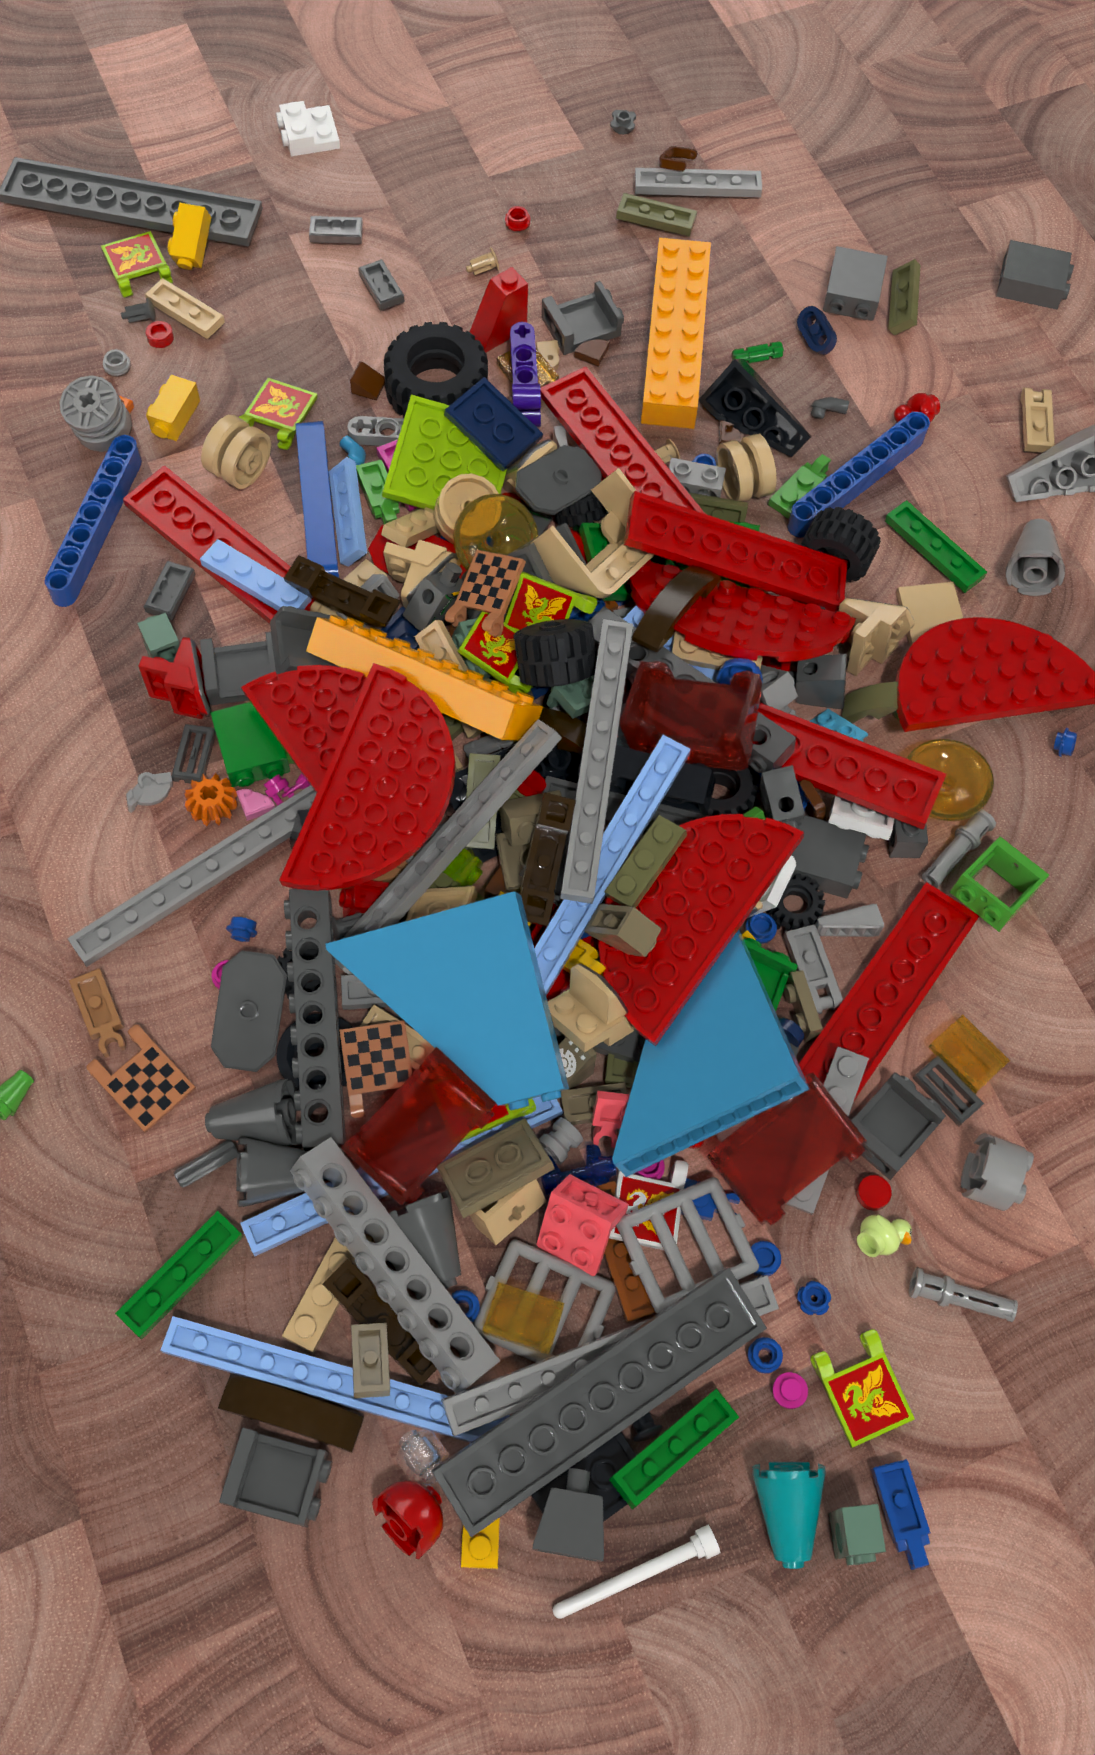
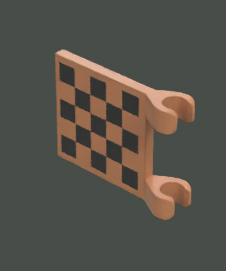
M476 550L455 604L446 612L445 620L452 623L454 627H457L459 622L466 621L467 608L487 612L490 614L484 619L482 629L488 631L491 636L499 637L503 631L504 615L526 561L511 556Z
M401 1020L339 1030L351 1116L353 1118H361L365 1115L362 1093L401 1088L405 1110L415 1109L417 1101L405 1021Z
M136 1024L128 1030L131 1040L141 1049L135 1056L112 1075L96 1059L92 1060L86 1068L91 1076L146 1133L194 1091L196 1087L150 1039L144 1030Z

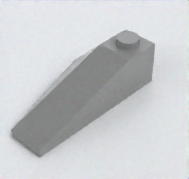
M1095 424L1067 437L1008 474L1006 478L1014 501L1021 502L1057 495H1074L1075 493L1087 491L1095 492Z

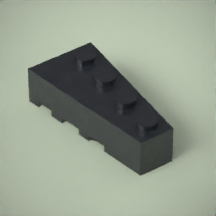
M616 745L609 791L627 795L651 754ZM581 760L577 771L578 774L580 773ZM685 762L661 804L708 815L716 783L713 770L701 763L690 764Z

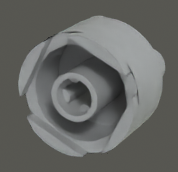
M987 1133L981 1134L974 1142V1144L980 1145L975 1154L968 1153L963 1167L961 1188L967 1189V1191L962 1193L965 1198L1005 1211L1013 1203L1020 1204L1023 1201L1027 1190L1023 1182L1026 1172L1032 1166L1034 1155L1020 1145Z

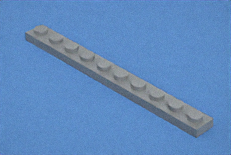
M603 619L576 792V804L560 899L591 904L594 901L633 630L632 623Z
M538 719L342 939L397 924L547 754L552 751L562 737L554 729ZM335 958V963L345 973L351 975L352 973Z
M311 785L70 936L67 938L85 966L88 967L290 838L297 811L310 809L316 792Z
M762 1275L740 1284L759 1316L779 1309L767 1275ZM648 1320L441 1399L452 1435L457 1436L515 1413Z

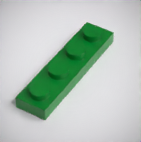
M907 500L887 514L885 522L964 593L985 578L987 571Z
M217 1211L115 1314L142 1340L243 1238V1235Z
M716 1388L609 1479L633 1510L736 1421L739 1416Z

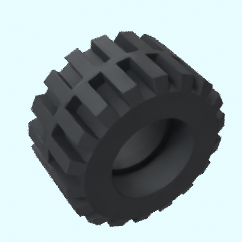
M829 507L825 508L824 511H819L814 517L802 540L801 546L847 560L846 582H851V580L858 581L866 575L880 547L881 540L877 529L873 528V524L869 520L864 519L863 515L856 514L850 509L844 510L841 507L833 509Z
M716 749L713 756L704 765L713 770L716 779L715 784L728 788L732 792L733 797L723 800L712 798L708 815H744L753 809L759 787L757 786V775H752L754 769L750 764L745 765L743 758H736L729 752L722 754V750ZM696 756L692 759L691 764L700 763Z

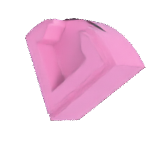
M251 789L236 791L247 821L260 817L275 808L273 801L267 795L254 792Z

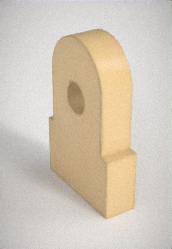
M558 341L536 342L537 353L540 356L543 369L546 371L557 370L559 367Z

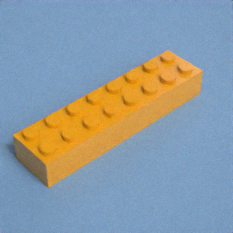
M659 237L641 424L695 428L699 400L711 242Z
M330 615L329 619L316 618L306 652L337 666L365 674L366 678L373 663L390 668L407 677V680L420 690H424L435 702L441 713L496 738L519 741L540 718L543 706L534 703V697L519 691L516 694L508 691L509 686L494 680L491 683L483 680L484 675L472 670L462 671L458 669L459 664L447 659L437 660L434 658V653L421 648L417 650L410 648L411 643L399 638L389 639L386 637V632L370 627V630L364 628V623L349 617L344 619L335 615Z

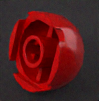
M404 1480L393 1483L374 1498L372 1505L375 1515L377 1516L382 1512L387 1521L381 1527L393 1543L406 1555L410 1556L415 1551L416 1559H420L439 1539L444 1527L443 1512L440 1507L442 1499L433 1487H424L418 1482Z

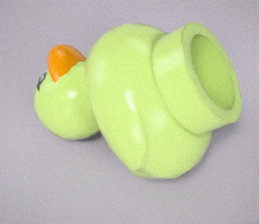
M871 1215L862 1221L860 1234L857 1236V1243L861 1251L869 1257H876L879 1254L891 1255L898 1250L900 1243L904 1245L911 1243L912 1228L908 1221L904 1219H895L890 1222L881 1215Z

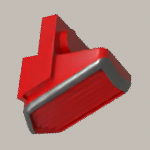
M182 638L173 662H169L161 657L151 658L142 656L138 666L149 697L170 701L175 714L202 720L204 716L210 715L211 709L205 691L202 669V655L191 638Z

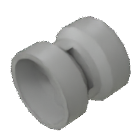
M560 1117L553 1124V1131L549 1134H543L538 1140L549 1158L561 1165L568 1158L570 1148H577L584 1139L569 1121Z

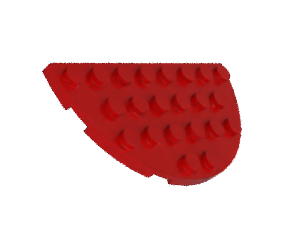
M648 560L627 580V584L632 589L631 597L644 614L665 586L683 570L674 565H661ZM722 580L706 598L700 596L675 624L674 630L686 635L685 641L719 654L756 661L758 656H770L776 658L778 662L807 660L832 652L835 645L838 643L844 644L850 637L857 618L851 617L845 612L825 610L816 604H803L793 601L787 596H774L764 593V591L758 588L749 589L738 586L732 581Z
M962 618L951 620L929 629L911 645L899 666L895 682L898 681V710L896 711L904 732L1095 704V671L1083 659L1065 645L1053 639L1049 634L1019 623L995 618Z
M373 663L279 879L282 886L313 891L335 890L359 885L378 878L398 867L419 850L442 820L448 807L455 781L456 762L452 739L444 717L435 702L424 690H420L409 682L404 675Z
M305 665L297 666V670L277 674L276 671L243 685L241 689L317 794L367 679L365 674L337 666Z
M743 814L708 816L679 825L686 830L687 836L636 907L638 911L662 928L657 936L655 947L646 957L628 955L599 940L600 963L606 968L603 971L604 978L617 991L626 1005L628 1013L624 1016L629 1024L654 1046L659 1043L804 838L803 831L775 819L766 818L764 820L744 817ZM607 897L605 904L621 906Z

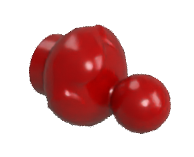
M914 394L909 398L906 405H900L895 409L894 419L896 422H899L911 412H922L932 422L940 412L939 399L933 394Z

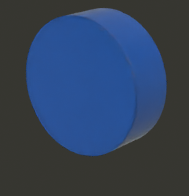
M759 1241L751 1246L759 1263V1269L753 1274L758 1277L762 1275L769 1277L780 1267L781 1254L773 1243Z

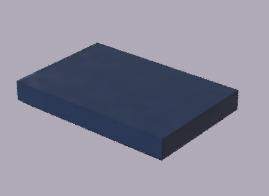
M485 377L447 407L444 415L503 472L543 437V433Z

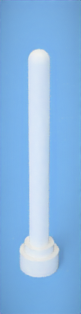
M706 1525L695 1530L696 1535L690 1537V1542L555 1604L553 1607L554 1616L562 1619L695 1556L698 1559L704 1556L706 1559L720 1554L718 1543L710 1526Z

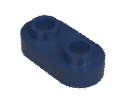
M815 306L804 308L797 319V325L809 347L820 355L830 353L837 342V335L823 311Z

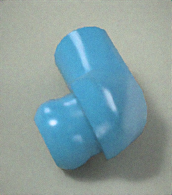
M350 436L343 437L340 441V447L348 453V457L354 460L356 465L364 464L366 459L365 450Z

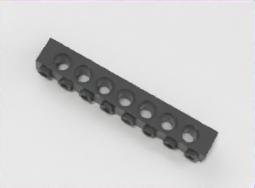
M605 606L589 621L593 625L596 657L598 655L603 619L628 623ZM633 626V630H632V635H633L634 631L636 630V628H635L634 626ZM631 636L626 677L633 686L638 689H644L653 696L656 702L670 707L683 721L693 723L700 728L706 737H712L723 744L729 753L746 760L758 773L781 768L794 753L795 736L665 647H662L657 653L632 641ZM657 675H663V676H665V677L660 678V677H656V676H657ZM686 691L688 694H681L679 692ZM704 708H711V709H713V710H712V711H706V710H704ZM733 724V725H736V726H738V727H736V728H731V727H728L727 725ZM753 741H758V742H761L762 744H761V745H755V744H753V743H751V742H753Z
M289 889V900H284L285 919H290L291 931H286L285 938L287 951L292 950L293 962H287L289 982H294V994H289V1009L291 1014L295 1013L296 1025L291 1026L290 1033L292 1046L297 1045L298 1058H292L293 1077L299 1078V1091H294V1105L296 1111H301V1124H296L297 1144H302L304 1150L310 1151L332 1137L342 1150L346 1149L335 957L326 950L325 945L334 941L331 894L329 890ZM307 918L317 920L315 926L310 929L300 927L303 920ZM308 949L319 951L317 957L313 960H304L302 958L303 953ZM310 980L321 982L320 987L314 992L304 990L305 984ZM313 1011L322 1013V1018L318 1023H306V1017L309 1013ZM321 1043L324 1045V1051L321 1055L312 1057L307 1054L308 1048L312 1044ZM322 1075L326 1077V1083L321 1089L314 1090L309 1087L310 1080L314 1076ZM317 1108L328 1110L326 1120L321 1123L311 1121V1115Z

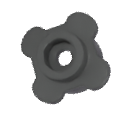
M614 110L612 112L613 121L610 122V126L616 133L628 134L635 128L633 121L636 119V114L627 110Z

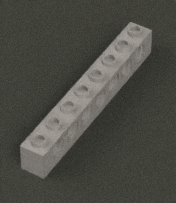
M332 1137L300 1156L290 1170L295 1184L299 1189L306 1192L312 1200L317 1214L326 1219L334 1230L338 1242L346 1246L353 1255L358 1269L362 1273L367 1274L376 1286L379 1297L388 1303L397 1314L400 1325L403 1329L409 1331L417 1341L422 1355L426 1359L431 1360L440 1372L443 1383L457 1394L466 1390L500 1362L499 1358ZM323 1179L329 1180L333 1187L326 1185ZM344 1206L349 1207L354 1215L347 1213ZM365 1234L372 1236L375 1243L368 1241ZM385 1261L393 1264L396 1271L389 1269ZM407 1289L414 1292L417 1300L408 1295ZM428 1317L435 1320V1322L438 1325V1328H435L430 1324ZM450 1346L458 1351L459 1357H456L451 1352Z

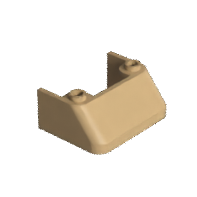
M619 468L591 489L608 511V514L601 521V530L610 542L591 561L584 565L554 526H551L531 542H534L556 585L597 598H607L654 556V554L624 545L630 498L636 489Z

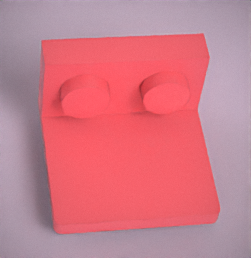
M569 1174L550 1194L536 1245L549 1254L573 1264L591 1276H595L599 1272L610 1233L619 1223L620 1219L626 1215L629 1204Z

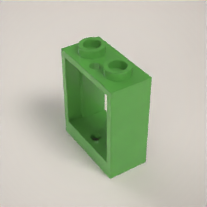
M999 837L960 876L950 893L1000 932L1038 891L1049 877V874L1002 837ZM986 866L990 867L1023 893L1010 907L974 880Z

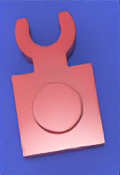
M597 1090L592 1113V1126H596L592 1133L595 1146H598L599 1139L602 1136H609L611 1147L615 1148L618 1139L617 1129L621 1128L630 1094Z

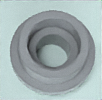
M118 349L108 351L103 359L105 372L112 376L125 374L131 366L129 357Z

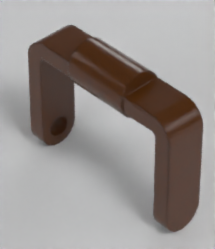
M671 146L660 155L659 167L684 171L687 167L686 162L672 158L679 157L693 160L697 157L698 153L695 149Z
M802 780L800 787L808 799L805 808L806 813L810 817L826 821V806L810 781Z

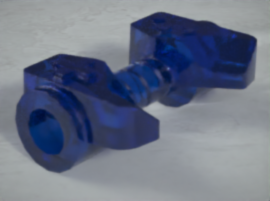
M587 1145L586 1166L561 1172L551 1155H548L555 1169L541 1176V1181L545 1194L550 1197L551 1192L569 1174L580 1180L588 1179L592 1186L608 1183L612 1176L617 1175V1169L613 1164L612 1156H602L597 1145Z

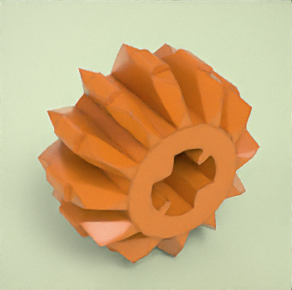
M216 773L211 779L202 774L201 782L192 780V789L185 790L186 810L191 812L192 819L195 821L202 819L203 824L208 826L211 820H215V823L220 826V818L231 819L232 814L230 810L237 809L236 789L231 787V783L227 778L220 780L219 775Z

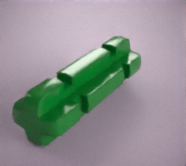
M776 341L771 342L770 346L766 343L746 347V350L744 348L734 349L732 351V360L744 359L748 363L769 360V357L772 359L780 358L783 356L784 348L782 342Z

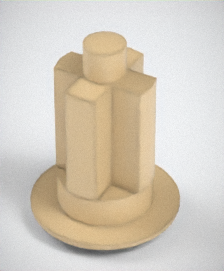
M490 247V253L469 260L471 265L466 266V271L468 273L473 271L474 275L495 267L499 271V263L494 250Z
M671 439L666 440L665 446L655 450L665 464L671 461V457L680 459L679 451Z

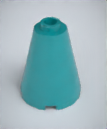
M769 1462V1470L760 1471V1464H755L752 1466V1475L774 1559L782 1561V1567L803 1568L804 1562L812 1559L826 1475L825 1466L818 1464V1471L810 1470V1462Z

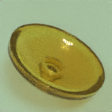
M488 494L471 501L461 511L455 523L453 541L457 557L468 571L476 550L508 555L539 535L534 518L523 504L506 495ZM488 536L494 540L492 547L487 544L486 539Z
M936 739L919 745L907 757L909 760L947 774L941 788H945L948 792L940 790L929 817L943 821L964 820L979 813L988 803L994 787L993 773L987 760L973 747L956 740Z

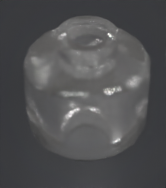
M431 1430L409 1431L399 1441L400 1447L396 1453V1462L410 1481L431 1486L437 1483L431 1470L447 1460L449 1452Z

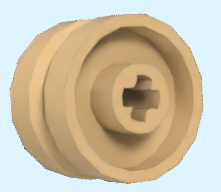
M226 415L212 427L205 439L201 453L202 466L217 477H222L227 483L237 489H245L256 481L267 464L271 451L270 437L260 429L250 427L246 421L236 415Z
M761 434L743 437L740 443L737 440H731L719 444L716 451V466L726 468L722 490L727 499L745 502L749 501L752 495L760 498L770 495L775 491L777 482L775 462L771 449Z
M460 474L450 479L441 490L433 511L434 522L438 531L450 543L460 546L476 545L485 540L499 520L502 509L500 495L495 486L482 476Z

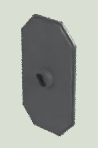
M563 445L518 470L515 490L534 511L555 515L593 493L591 489L601 482V471L584 449Z
M241 950L223 966L211 1048L224 1068L257 1072L276 1055L287 974L275 955Z

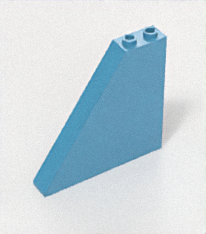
M513 891L325 944L326 950L498 1106L508 1105L510 1111L529 1106V1099L541 1096L542 1102L561 1098L560 1091L569 1089L522 897L517 892Z
M740 930L736 932L659 1043L654 1046L648 1040H645L612 1156L613 1164L626 1177L809 1090V1086Z

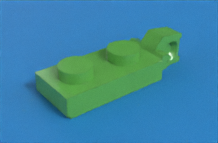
M822 454L812 465L808 462L804 466L802 465L769 499L768 505L789 519L792 506L827 478L825 473L829 470L828 466L831 459Z
M377 460L356 465L358 481L375 519L381 517L383 525L397 519L396 514L400 513L399 502L382 497L388 475L383 461Z

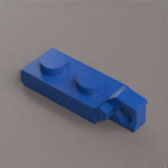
M907 1459L872 1468L871 1473L893 1544L895 1543L898 1552L905 1551L911 1570L928 1566L929 1562L924 1546L930 1544L928 1534L931 1532Z

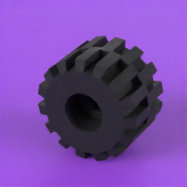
M576 619L550 620L532 624L515 633L514 642L520 682L531 686L554 687L576 683L595 675L597 657L592 623Z

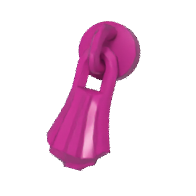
M301 773L295 785L289 788L286 778H281L279 774L267 781L264 786L267 789L265 793L269 798L272 797L278 806L283 802L277 793L284 790L282 798L287 796L291 798L294 796L293 792L295 790L305 789L310 784Z

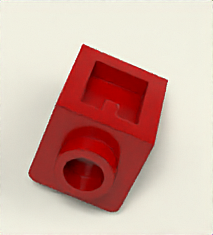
M370 880L359 885L343 888L339 896V905L343 907V918L354 915L356 912L365 913L389 887V883Z

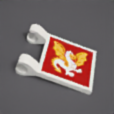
M676 1160L675 1165H672L670 1169V1183L634 1174L626 1177L618 1169L614 1197L629 1204L626 1212L627 1215L683 1190L689 1165L685 1161ZM680 1206L663 1213L676 1244L681 1215ZM650 1220L632 1227L640 1245L664 1250ZM615 1226L609 1238L623 1241L617 1226Z

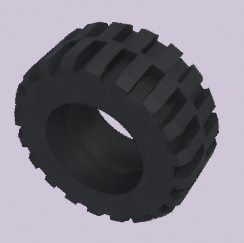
M424 322L423 326L418 327V325L410 327L408 332L403 331L396 337L397 341L393 340L384 357L387 398L389 403L393 405L395 412L400 416L403 415V418L405 417L411 394L450 406L483 377L488 380V358L481 342L475 340V336L469 331L463 332V328L455 324L453 327L448 326L447 322H439V324ZM430 369H444L456 374L455 377L442 382H429L417 377L418 374Z

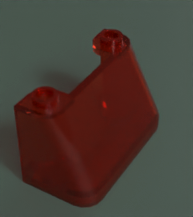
M640 661L619 724L630 749L652 754L662 735H665L691 749L686 763H701L708 767L745 770L749 765L752 755L762 680L760 674L750 671L734 674L731 679V685L675 679L672 671L665 663L660 661Z
M436 1047L425 1058L419 1069H416L370 1120L360 1128V1132H357L341 1147V1151L400 1206L405 1202L412 1204L425 1191L420 1185L476 1125L482 1129L492 1119L495 1113L491 1109L496 1102Z
M813 1072L805 1076L809 1090L755 1115L707 1155L711 1164L761 1225L768 1222L772 1226L784 1217L786 1212L783 1208L787 1205V1202L839 1161L841 1162L847 1158L851 1163L866 1151L863 1147L867 1143L865 1137Z

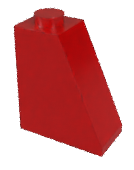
M513 267L490 278L470 329V333L475 336V340H479L483 345L485 353L510 340V330L514 324L527 322L528 283Z

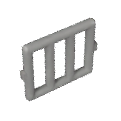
M715 1177L708 1178L624 1215L616 1225L632 1259L629 1266L634 1277L639 1275L657 1314L709 1279L707 1278L697 1284L694 1283L663 1216V1213L681 1207L706 1263L714 1276L724 1269V1266L693 1203V1200L710 1193L742 1259V1263L730 1268L732 1273L739 1280L755 1273L759 1269V1263L742 1230L745 1227L744 1221L740 1213L735 1215L719 1180ZM648 1220L651 1221L682 1288L681 1291L664 1298L632 1228Z
M514 1239L510 1241L495 1276H490L485 1287V1290L488 1292L473 1325L483 1339L537 1363L555 1356L552 1354L581 1283L600 1291V1294L578 1346L599 1339L605 1327L602 1326V1323L616 1292L615 1285L608 1279L599 1275L591 1276L563 1259ZM522 1256L537 1263V1266L506 1334L488 1324L517 1258ZM551 1269L569 1277L542 1342L539 1348L520 1340V1337Z

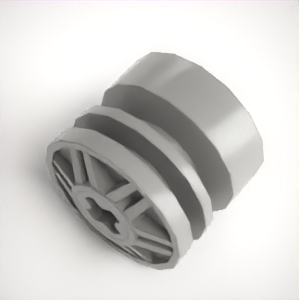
M90 375L76 379L63 391L59 402L60 412L82 445L93 451L104 452L108 451L116 437L129 435L132 427L131 415L110 382L102 377Z

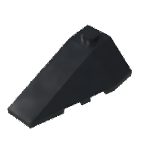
M734 359L698 400L717 420L732 423L734 428L746 435L761 434L770 447L790 457H793L812 437L761 376L744 359Z

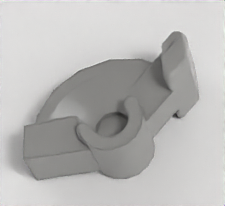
M144 772L140 774L137 785L126 794L128 811L132 813L138 804L141 806H152L163 801L168 796L171 787H173L171 772L159 774Z

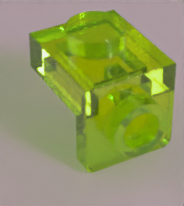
M464 848L443 873L460 887H465L467 884L472 886L483 873L480 869L483 863L481 859L473 856Z

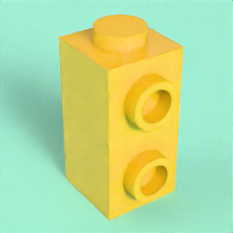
M179 202L178 212L175 211L173 215L174 232L173 237H170L168 241V253L180 268L192 270L193 267L202 268L212 218L205 207Z
M170 375L166 384L161 386L155 402L147 409L146 418L149 422L151 433L160 438L178 440L200 403L196 382Z

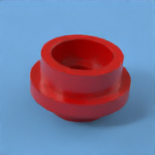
M515 206L509 209L505 216V224L509 229L523 231L530 226L531 218L525 208Z

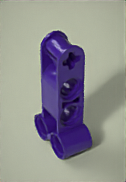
M518 322L510 330L513 405L536 427H541V392L537 375L535 331L531 324Z

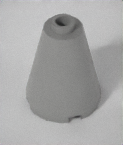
M1033 519L1025 525L1006 567V579L1010 586L1012 584L1018 588V592L1023 595H1046L1051 592L1052 588L1063 583L1065 565L1051 523L1044 519Z

